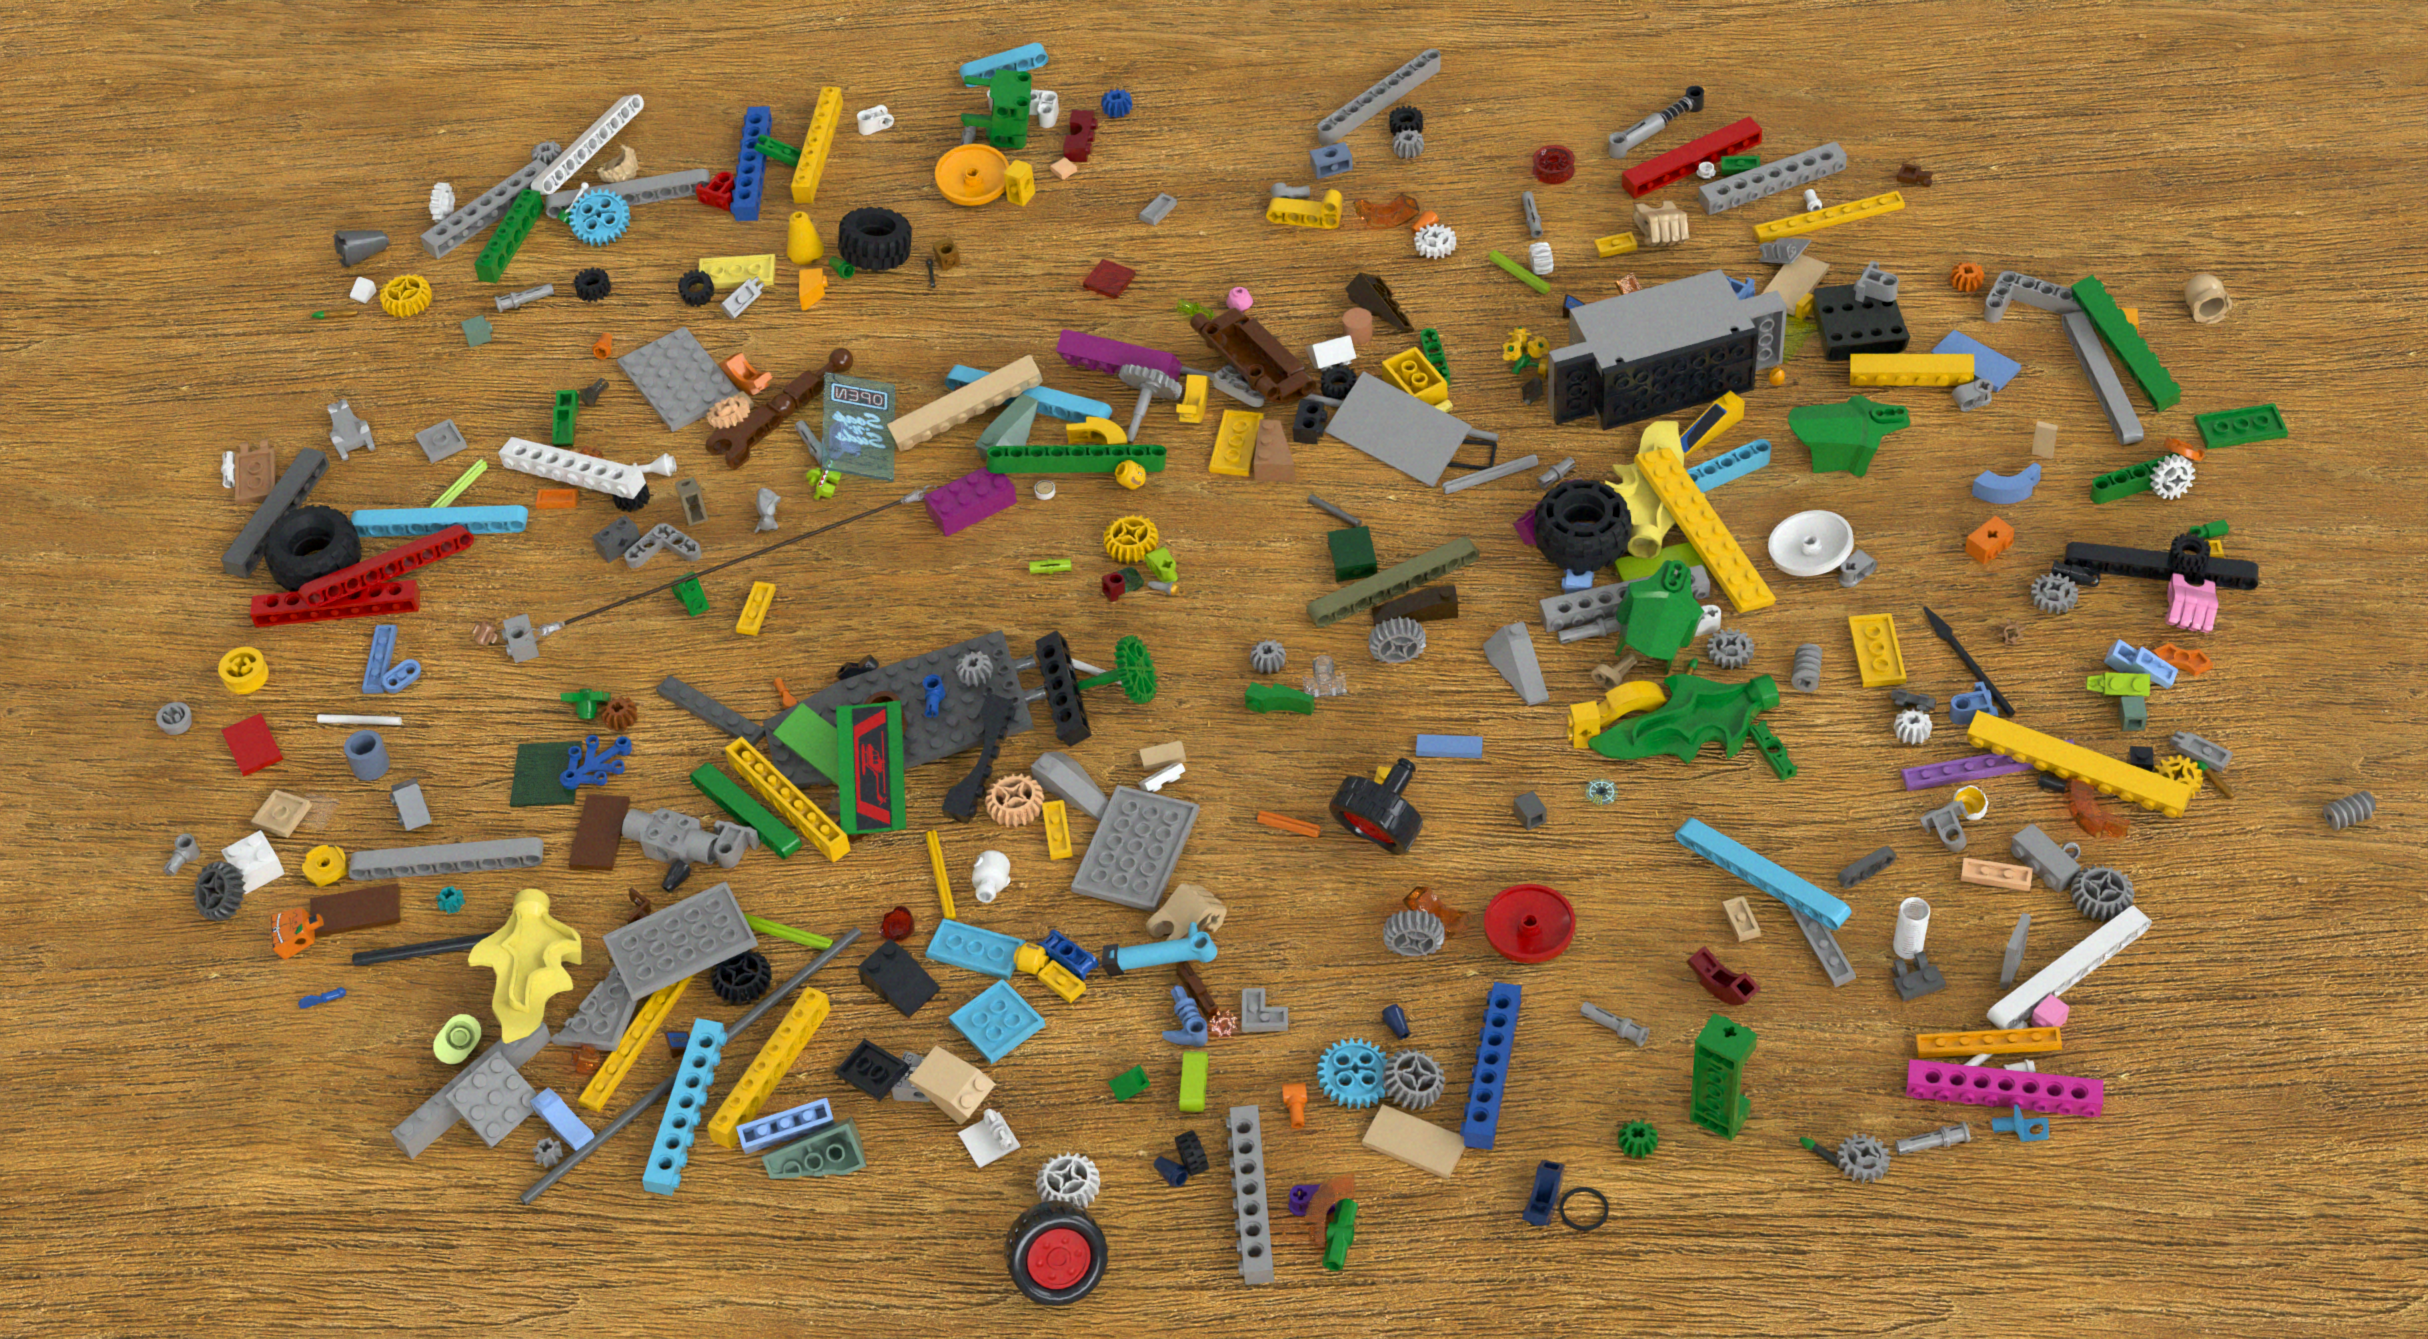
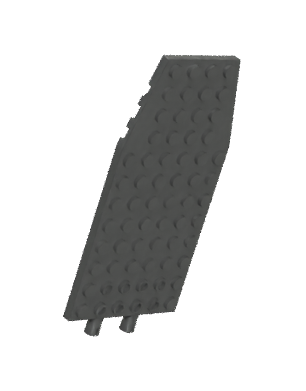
M999 630L838 681L763 722L774 767L797 789L809 788L810 785L814 784L828 786L832 781L773 735V732L801 703L805 704L837 729L836 706L864 705L868 697L880 691L893 692L900 698L908 721L907 731L903 735L904 770L983 745L985 729L980 711L987 693L1011 699L1016 712L1013 720L1008 722L1006 737L1034 729L1027 706L1034 701L1046 699V693L1043 685L1026 691L1022 690L1017 676L1018 672L1036 667L1033 654L1015 660L1011 658L1003 631ZM972 651L975 654L981 651L983 655H987L993 666L991 679H986V684L979 683L977 687L974 684L968 687L966 683H962L956 672L958 659H963L964 654L970 655ZM936 674L942 680L946 695L939 702L938 716L933 717L932 712V718L925 716L926 700L923 679L928 675Z

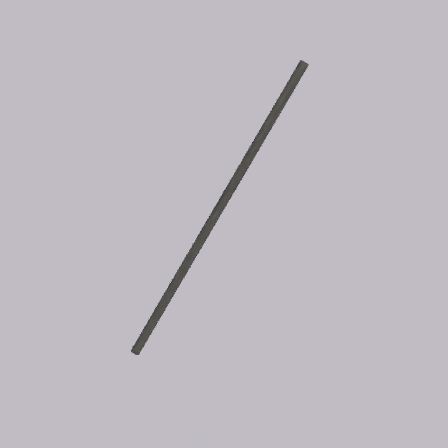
M857 927L851 929L725 1031L727 1033L725 1045L861 937V931ZM679 1068L596 1134L593 1139L519 1196L522 1203L526 1206L670 1091L674 1086Z

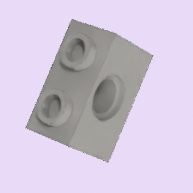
M528 614L503 620L505 629L501 631L504 641L509 642V644H505L508 656L513 655L515 663L539 657L536 641H525L526 638L530 640L535 639L533 630L529 632L528 636L523 635L526 634L528 629L532 628Z

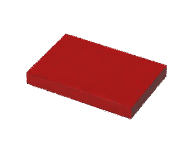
M261 713L221 730L243 777L283 760Z

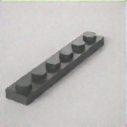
M671 675L656 688L658 695L735 739L742 736L753 747L766 735L765 729Z

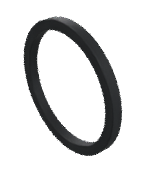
M1579 1187L1570 1190L1564 1195L1560 1203L1562 1219L1568 1226L1576 1230H1594L1600 1227L1608 1217L1609 1206L1606 1198L1599 1191L1589 1187ZM1575 1193H1592L1598 1196L1604 1203V1216L1599 1222L1590 1226L1576 1225L1564 1213L1563 1207L1566 1200Z

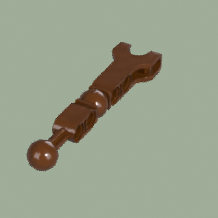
M845 348L833 350L829 355V363L818 372L805 371L793 380L786 389H783V393L776 395L771 403L768 401L766 405L760 406L746 417L743 422L732 428L717 430L707 439L706 450L713 455L728 451L725 456L727 466L732 469L739 468L749 460L750 449L775 430L784 421L783 418L791 416L795 408L799 410L800 407L808 404L824 390L825 379L836 371H848L853 365V355Z

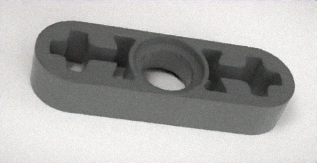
M1884 846L1843 869L1839 873L1837 881L1845 889L1852 888L1889 867L1895 861L1897 855L1889 846Z

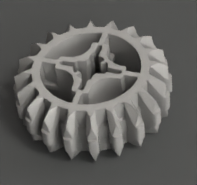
M1399 616L1397 619L1383 620L1382 624H1376V628L1371 629L1368 639L1369 649L1374 659H1378L1379 662L1386 661L1387 664L1403 663L1407 660L1411 661L1412 658H1418L1419 653H1423V648L1426 647V635L1421 624L1416 623L1415 619L1409 620L1408 617L1401 619Z
M2093 864L2090 869L2085 867L2082 872H2078L2076 878L2072 881L2070 894L2073 901L2072 904H2076L2077 911L2083 910L2084 916L2091 915L2092 921L2098 917L2103 922L2105 918L2111 921L2114 916H2118L2132 906L2134 889H2132V882L2128 881V875H2122L2121 869L2114 871L2112 866L2108 869L2103 864L2100 868H2097Z
M1408 909L1407 912L1399 911V914H1392L1391 918H1387L1383 928V940L1387 948L1393 950V954L1400 953L1402 957L1405 955L1410 957L1427 956L1428 953L1433 954L1436 950L1441 949V944H1443L1444 927L1440 918L1435 917V914H1428L1427 911L1419 912L1418 909L1416 911Z
M1405 1048L1402 1053L1397 1051L1394 1056L1388 1059L1387 1064L1383 1068L1382 1080L1385 1081L1383 1088L1389 1089L1388 1096L1395 1097L1394 1103L1400 1101L1402 1102V1108L1408 1104L1411 1110L1415 1109L1416 1106L1422 1110L1425 1106L1430 1107L1439 1099L1440 1094L1444 1090L1445 1077L1442 1076L1444 1069L1438 1068L1439 1062L1432 1061L1433 1055L1427 1057L1425 1056V1050L1418 1053L1416 1048L1412 1049L1411 1052ZM1409 1066V1069L1397 1070L1401 1067ZM1425 1087H1430V1089H1428V1090H1426V1091H1418V1089H1424Z

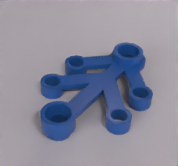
M596 735L588 736L586 738L587 752L584 765L577 769L578 760L582 757L581 748L578 746L569 748L570 761L568 770L561 773L560 783L566 789H575L580 783L605 785L608 781L605 772L622 774L625 771V765L622 760H615L612 764H605L604 762L616 754L620 756L630 754L632 752L631 740L625 736L618 737L614 746L595 757L596 749L599 747V738ZM588 772H596L594 775H585Z

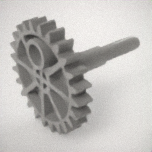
M1126 364L1121 367L1118 375L1120 376L1119 379L1127 383L1126 385L1133 386V389H1139L1140 391L1133 412L1134 416L1126 435L1127 442L1133 443L1152 395L1154 397L1159 396L1162 399L1165 397L1168 400L1179 399L1183 388L1179 385V382H1175V379L1169 378L1162 371Z

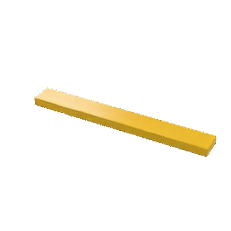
M1894 191L1755 225L1752 227V232L1760 244L1777 240L1778 238H1785L1905 208V202L1899 192Z
M695 974L662 988L651 995L623 1035L617 1051L611 1052L579 1097V1105L599 1113Z

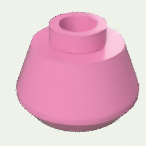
M1243 287L1233 288L1226 300L1228 308H1238L1242 312L1250 308L1253 303L1251 295Z

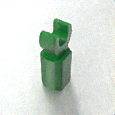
M2225 519L2204 524L2202 527L2192 526L2189 529L2191 535L2196 533L2199 534L2198 538L2203 536L2206 539L2225 535L2229 532V526Z

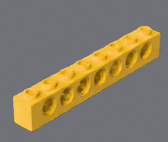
M822 86L791 184L794 203L813 204L843 107L840 87Z
M742 736L724 748L729 765L833 863L851 851L847 834Z
M807 986L707 1125L713 1142L729 1149L733 1148L739 1139L736 1126L753 1120L830 1012L831 1008L827 994Z

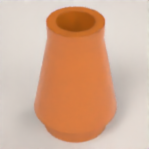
M1432 210L1424 211L1410 229L1416 236V232H1420V228L1426 229V225L1433 227L1434 224L1439 222V218Z
M603 333L592 347L593 354L598 359H606L611 355L613 337L610 333Z

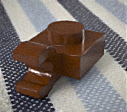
M1902 163L1897 175V181L1914 185L1919 181L1923 186L1930 187L1933 182L1931 180L1933 172L1921 171V166Z

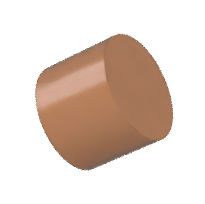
M1352 308L1343 315V336L1350 335L1354 345L1365 344L1373 336L1372 315L1363 308Z

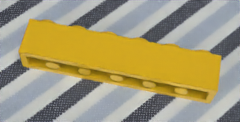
M1851 354L1850 385L1960 386L1974 382V354Z

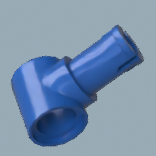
M931 674L923 679L926 700L925 716L932 718V712L933 717L938 716L939 702L946 695L940 676Z

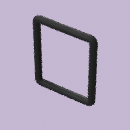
M1464 439L1462 443L1493 446L1489 466L1450 462L1447 465L1449 467L1478 470L1491 468L1494 464L1497 444L1495 442Z

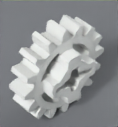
M437 182V185H434L435 190H432L429 208L431 214H433L432 219L436 223H440L454 212L455 196L453 195L454 192H451L452 186H449V183Z
M1434 224L1433 227L1426 225V229L1420 228V232H1416V237L1414 238L1416 251H1420L1421 256L1426 254L1427 258H1430V256H1434V259H1437V256L1444 258L1445 253L1450 255L1451 250H1455V232H1451L1450 227L1445 229L1443 224L1440 227H1437V224Z
M2173 454L2171 459L2165 456V462L2158 461L2159 467H2153L2155 474L2150 475V478L2154 481L2150 485L2154 488L2153 491L2163 499L2167 497L2172 500L2174 495L2180 498L2181 492L2187 493V486L2192 487L2190 480L2195 479V476L2191 473L2195 469L2192 467V463L2182 455L2178 457Z

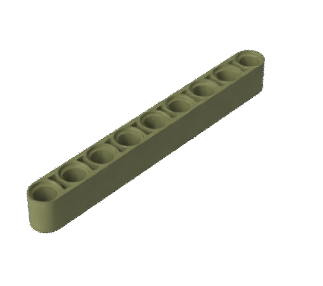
M1461 537L1319 598L1307 606L1306 612L1318 628L1326 627L1475 562L1480 553L1468 537Z

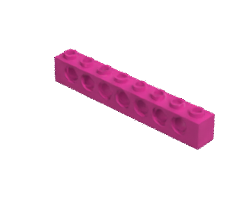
M1909 1059L1906 1096L1916 1099L1928 1098L1939 1101H1956L1964 1104H1983L1989 1107H2010L2014 1109V1105H2019L2020 1109L2035 1110L2037 1112L2047 1111L2063 1115L2075 1114L2085 1117H2100L2103 1106V1080Z

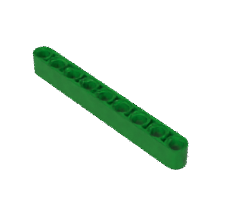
M1162 445L992 446L987 449L986 469L991 473L1115 472L1121 462L1131 460L1141 465L1145 472H1160L1165 469L1167 449Z

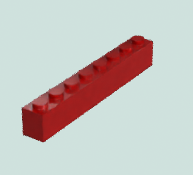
M1750 116L1623 171L1622 187L1633 199L1639 198L1697 172L1699 165L1703 162L1716 164L1721 161V156H1734L1761 144L1762 128Z

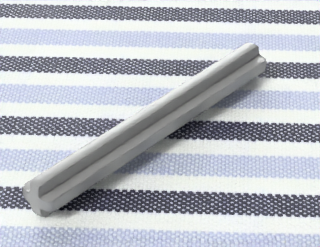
M1531 454L1444 482L1442 489L1445 494H1450L1537 466L1538 459L1535 454Z

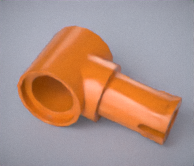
M1305 1082L1282 1084L1283 1101L1290 1112L1291 1127L1295 1129L1305 1126L1306 1084Z

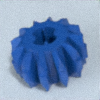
M1118 88L1114 91L1110 89L1109 93H1104V97L1101 100L1104 114H1108L1109 118L1113 116L1116 119L1118 116L1124 118V114H1130L1133 106L1130 93L1126 92L1125 89L1121 91Z

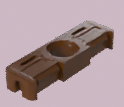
M1187 961L1176 962L1177 975L1207 1020L1210 1022L1218 1018V1005L1215 1004L1198 975Z

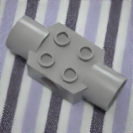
M660 808L652 814L638 809H631L624 819L622 825L623 836L640 842L646 857L671 865L678 859L687 865L694 861L711 865L717 859L714 845L719 835L703 831L699 819L664 808Z

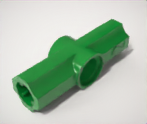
M1349 1198L1338 1200L1333 1222H1330L1328 1226L1327 1245L1322 1263L1330 1271L1337 1272L1338 1270H1343L1348 1247H1351L1353 1243L1358 1203Z

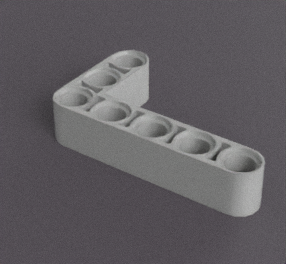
M2004 271L1999 275L1986 299L1984 319L1991 323L1999 322L2011 300L2062 315L2082 311V309L2073 299L2070 288L2013 271Z

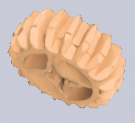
M1012 773L1011 777L1004 775L1003 780L996 778V784H990V790H987L985 805L993 821L997 820L999 825L1005 823L1007 828L1014 824L1017 828L1018 824L1022 823L1025 826L1026 821L1033 822L1034 817H1039L1040 811L1043 810L1044 795L1041 786L1038 785L1036 780H1032L1030 775L1024 778L1022 773L1019 776H1015ZM1026 795L1031 797L1030 800L1026 799Z

